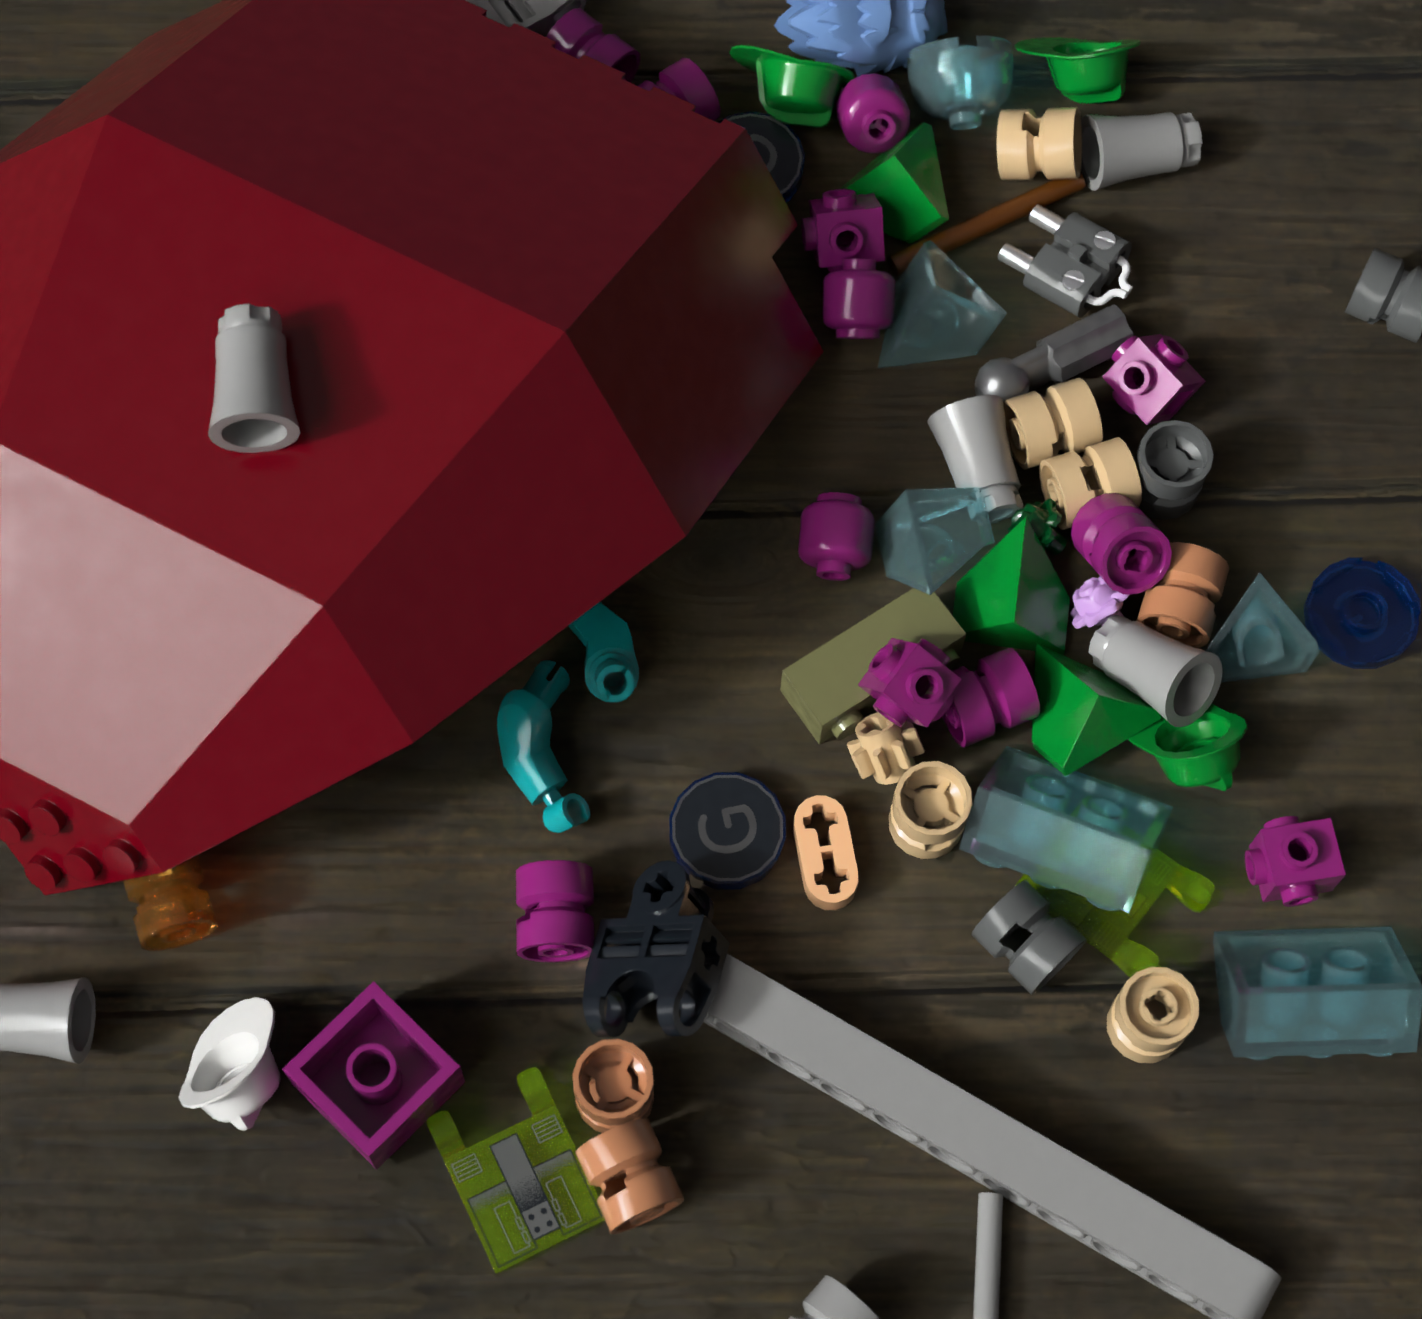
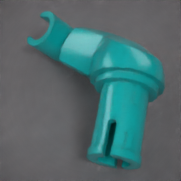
M545 660L535 667L534 673L522 689H514L505 695L499 707L497 731L503 766L532 806L545 802L547 805L543 811L545 827L554 833H562L586 822L590 818V809L585 799L580 795L572 793L562 797L558 792L568 780L550 747L552 730L550 709L561 693L569 686L570 678L567 671L561 666L552 680L548 681L546 678L556 662Z

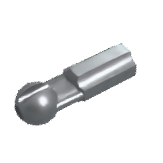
M1114 304L1038 340L1036 348L1014 359L1003 357L989 360L978 371L975 380L976 396L997 395L1005 401L1006 399L1026 394L1051 381L1056 384L1064 382L1112 358L1118 347L1133 337V332L1127 323L1125 314Z

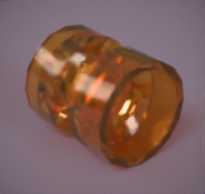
M198 855L164 873L123 880L128 901L139 904L136 908L137 914L133 917L141 949L162 951L189 945L205 938L217 928L209 894L207 891L198 889L204 881Z

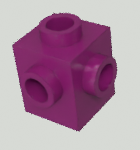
M835 189L824 192L823 199L809 200L810 218L801 219L802 242L804 251H812L820 268L827 267V270L830 272L843 270V259L885 261L882 206L874 193L856 195L854 190Z
M1162 334L1143 337L1133 336L1126 340L1112 355V360L1115 363L1102 377L1113 388L1112 396L1117 404L1130 414L1138 415L1146 425L1169 421L1206 382L1187 362L1189 355L1184 347L1175 339L1166 335L1163 336Z
M891 638L887 645L881 648L874 656L868 671L858 686L876 699L873 708L895 725L902 727L907 721L928 727L931 722L940 719L948 711L954 700L952 692L962 679L946 667L950 660L948 655L929 641L920 639L917 644Z
M1285 816L1270 820L1263 825L1264 829H1261L1249 845L1250 850L1245 852V867L1251 885H1259L1263 902L1282 900L1285 907L1308 904L1319 898L1318 893L1333 891L1346 875L1331 818L1301 823L1297 816Z

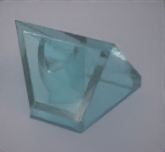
M931 240L926 241L896 283L894 322L886 329L878 368L976 355L1004 319L1007 312Z
M979 487L906 489L875 524L886 576L929 595L934 593L981 548L995 543L985 499Z
M1259 572L1205 651L1214 653L1220 658L1222 663L1221 682L1307 672L1319 653L1316 639Z

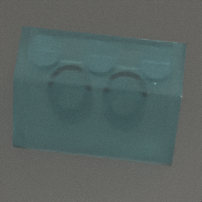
M1007 746L978 786L959 849L973 854L980 863L989 867H1007L1029 875L1033 882L1049 889L1063 888L1082 895L1092 905L1108 911L1121 910L1130 913L1143 887L1173 806L1077 771L1065 777L1047 760Z
M1392 927L1214 931L1213 946L1221 1025L1234 1057L1267 1060L1273 1056L1306 1055L1322 1059L1337 1054H1369L1385 1057L1394 1053L1417 1052L1422 1011V984Z

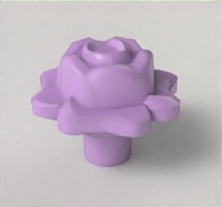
M1101 576L1086 580L1080 589L1075 590L1072 596L1074 608L1071 610L1070 615L1074 618L1072 621L1073 626L1076 629L1100 624L1103 626L1109 617L1115 615L1123 616L1120 609L1122 608L1123 601L1130 594H1122L1112 590Z

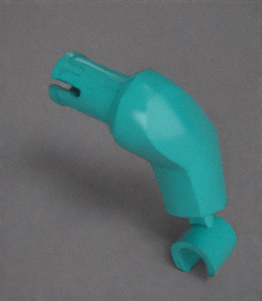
M599 602L568 625V627L586 647L585 682L590 692L605 702H621L626 700L636 688L639 679V666L627 622L602 602Z

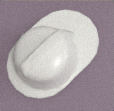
M258 997L242 1000L228 1007L209 1024L200 1036L193 1051L187 1077L181 1087L178 1098L183 1107L192 1109L201 1107L213 1119L225 1123L231 1122L242 1131L253 1127L263 1105L272 1097L280 1083V1072L269 1047L275 1021V1010L268 1000Z

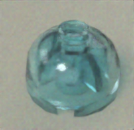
M976 36L977 46H959V37L929 42L912 49L909 52L910 58H907L908 78L913 98L920 109L937 120L949 121L950 128L954 130L973 129L981 126V117L996 112L1008 100L1013 87L1012 43L1008 40L993 36Z

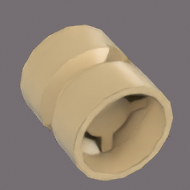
M1047 108L1042 117H1037L1032 109H1002L997 126V162L1000 179L1002 181L1032 180L1037 172H1043L1048 180L1078 179L1082 163V123L1079 108Z
M1081 378L1050 386L1047 388L1045 397L1033 391L1003 401L1010 449L1016 462L1024 470L1040 466L1041 460L1058 456V451L1060 450L1063 453L1075 451L1079 454L1084 452L1087 446L1100 443L1103 440L1102 423L1095 398L1089 386Z
M1119 437L1087 446L1083 457L1079 456L1075 451L1041 460L1039 476L1045 501L1052 499L1056 502V511L1062 515V519L1058 524L1061 530L1071 528L1079 509L1090 499L1104 493H1119L1129 497L1138 507L1140 506L1142 489L1136 463L1126 443Z
M927 761L910 767L899 778L888 817L889 831L895 844L906 854L920 859H936L949 853L959 843L972 807V792L965 776L951 765L940 761Z
M1149 967L1136 972L1124 984L1120 993L1112 1002L1107 1014V1032L1113 1046L1124 1057L1137 1063H1156L1167 1059L1192 1032L1199 1017V999L1193 985L1182 974L1166 967Z

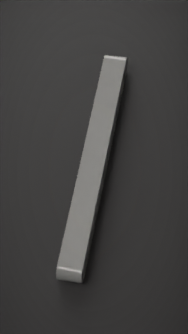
M727 954L717 993L703 1021L704 1023L990 1190L1002 1194L1004 1198L1206 1316L1212 1319H1262L1281 1281L1279 1274L1272 1268Z

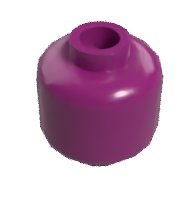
M876 73L863 74L850 80L841 90L836 103L837 118L847 141L857 150L870 154L884 153L906 136L910 126V109L899 85L889 77Z
M843 259V270L832 271L824 277L822 319L827 327L836 330V338L879 339L880 330L887 329L893 324L895 280L891 274L876 270V260Z
M828 492L818 495L816 502L807 505L801 514L798 545L799 557L805 564L817 569L816 575L819 578L836 581L849 579L851 571L866 567L871 561L875 524L874 515L868 508L862 506V500L855 495L840 492Z

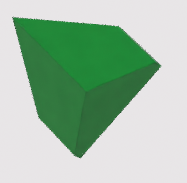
M925 122L909 132L891 149L879 154L840 188L854 190L856 195L874 193L882 206L883 232L910 244L949 220L932 125Z
M1027 516L957 582L952 616L966 633L965 642L1035 651L1037 643L1063 655L1065 651L1070 597Z
M1036 643L1034 685L1040 702V714L1032 719V743L1034 749L1065 777L1162 719L1161 715L1148 703L1126 687L1107 677L1104 673Z

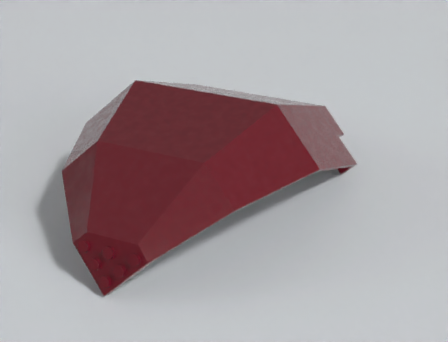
M222 0L209 8L148 36L0 150V840L6 843L24 867L25 874L33 885L38 887L46 896L164 873L407 747L687 536L824 352L772 258L798 224L746 128L727 119L718 123L695 112L696 105L659 88L653 87L650 91L636 86L624 80L626 73L591 57L583 55L580 59H577L555 49L556 41L516 23L511 27H507L486 17L487 10L466 0ZM251 304L258 307H271L278 311L282 319V333L286 337L291 395L300 435L294 443L279 450L258 453L235 452L217 446L208 436L214 403L216 373L215 339L219 334L218 320L225 315V309L235 305Z

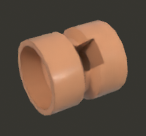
M1182 542L1170 543L1172 550L1170 566L1164 577L1151 589L1146 590L1137 621L1174 640L1200 648L1207 645L1210 640L1216 619L1214 603L1219 602L1222 596L1229 566L1227 561L1219 554L1205 547Z
M621 1039L601 1040L589 1046L577 1059L573 1071L576 1107L583 1121L592 1129L603 1133L621 1124L647 1118L650 1115L654 1102L653 1070L646 1054L636 1045Z
M641 1118L616 1126L590 1139L575 1151L589 1185L601 1187L602 1189L597 1203L611 1234H619L644 1225L668 1213L684 1201L671 1168L659 1165L657 1162L662 1154V1148L648 1118Z

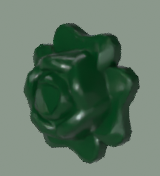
M1048 499L1044 503L1040 501L1034 504L1028 503L1024 508L1014 513L1011 517V526L1008 528V533L1027 516L1044 550L1052 555H1058L1063 551L1067 543V537L1057 531L1062 515L1056 511L1055 501Z

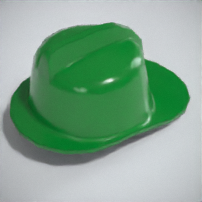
M1048 37L1022 40L1015 44V48L1017 51L1026 54L1046 57L1055 86L1059 91L1074 102L1091 104L1117 101L1123 97L1129 49L1139 46L1141 41L1119 40L1102 42Z
M733 46L729 52L735 61L757 73L759 101L766 113L776 121L787 125L817 128L827 126L831 120L840 88H844L850 80L856 78L852 71L838 65L801 60L755 46Z
M1211 704L1200 718L1187 726H1172L1162 717V719L1130 737L1128 740L1135 746L1155 756L1166 777L1175 785L1182 787L1208 786L1226 791L1232 787V772L1240 762L1239 740L1244 736L1248 728L1246 720L1241 716L1229 713Z

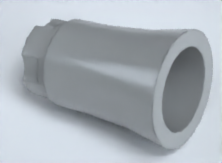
M1172 112L1134 116L1086 114L1081 120V170L1087 186L1093 191L1122 181L1176 172L1180 167L1197 165L1201 159L1202 134L1199 122L1194 119L1192 113L1174 115Z
M241 304L225 309V315L218 320L219 334L215 339L216 373L214 403L208 436L217 446L235 452L258 453L285 448L298 439L300 429L292 401L287 366L286 337L282 333L281 316L278 311L271 307H258L251 304Z
M997 395L974 396L951 403L933 413L927 421L928 426L942 450L954 480L960 503L966 506L970 523H976L977 526L998 523L1003 519L1012 517L1017 510L1024 508L1018 492L1021 485L1013 462L1006 430L1003 399Z
M1119 615L1111 616L1101 628L1094 632L1090 641L1088 652L1093 656V664L1103 670L1107 677L1126 687L1148 703L1172 726L1184 727L1195 722L1209 708L1219 690L1222 680V663L1216 654L1181 643L1139 621H1131Z
M83 977L42 983H0V1051L46 1056L76 1064H81L86 1059L93 1040L96 1018L95 995L93 986L88 978Z

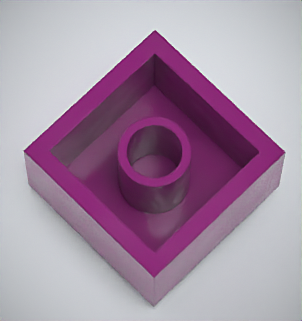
M374 981L282 1069L291 1084L376 1170L465 1083L460 1066Z

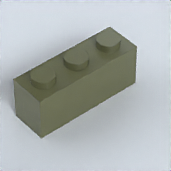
M926 580L782 670L780 691L819 745L833 736L837 740L850 736L855 732L857 724L865 718L864 716L875 710L873 705L876 699L859 687L858 684L868 671L874 656L881 648L887 645L891 638L917 644L920 639L929 641L948 655L950 660L946 667L950 670L955 668L961 661L959 656L962 652L966 633Z

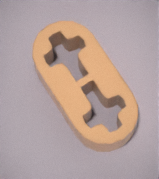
M815 795L805 799L798 806L794 815L793 835L800 871L808 899L816 907L823 910H838L853 900L858 886V868L848 819L843 806L831 797ZM813 813H822L825 821L835 822V824L829 826L827 846L820 847L818 834L814 828L805 829V826L811 823ZM831 859L835 876L846 877L847 879L841 882L839 893L829 894L826 885H816V882L822 879L823 860Z

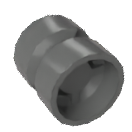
M1375 247L1344 313L1371 325L1383 319L1386 321L1388 332L1417 343L1422 334V267L1417 266L1411 271L1404 270L1402 258Z
M1171 420L1160 422L1153 426L1142 438L1134 461L1139 473L1142 489V501L1139 508L1147 516L1161 520L1178 518L1190 511L1197 501L1203 484L1211 470L1214 456L1211 443L1202 430L1188 422Z
M1023 880L996 903L977 924L971 935L994 958L1006 956L1010 960L1008 972L1033 995L1061 971L1079 952L1087 939L1064 916L1052 918L1048 914L1050 902L1027 880ZM1022 928L1032 933L1027 940L1025 934L1021 931Z

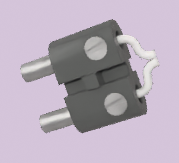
M1036 205L1030 213L1029 221L1054 234V242L1051 245L1046 243L1035 258L1009 243L1004 244L998 254V260L1025 274L1023 280L1025 288L1079 318L1085 316L1093 305L1106 304L1113 297L1125 299L1132 290V286L1127 282L1131 272L1127 259L1131 252L1132 243L1076 212L1071 213L1064 219L1043 206ZM1122 269L1119 276L1121 289L1109 290L1101 296L1103 285L1109 286Z

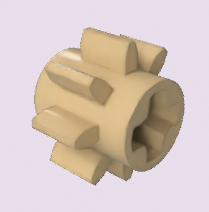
M878 712L862 719L855 728L858 739L847 743L861 778L865 779L873 774L875 781L883 785L897 783L899 778L910 767L916 765L913 756H918L925 752L918 732L912 723L906 721L902 727H899Z

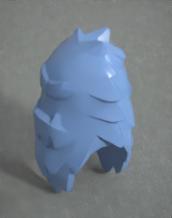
M786 0L791 7L774 24L779 33L795 41L788 46L792 52L800 56L813 58L818 62L855 68L857 77L863 74L877 73L883 70V73H886L902 65L904 68H907L923 58L933 48L938 37L947 33L944 0Z

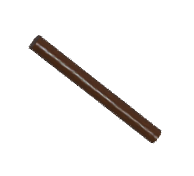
M1080 172L1078 179L1051 180L887 257L889 268L895 276H899L1029 215L1038 204L1046 207L1085 189L1083 175Z

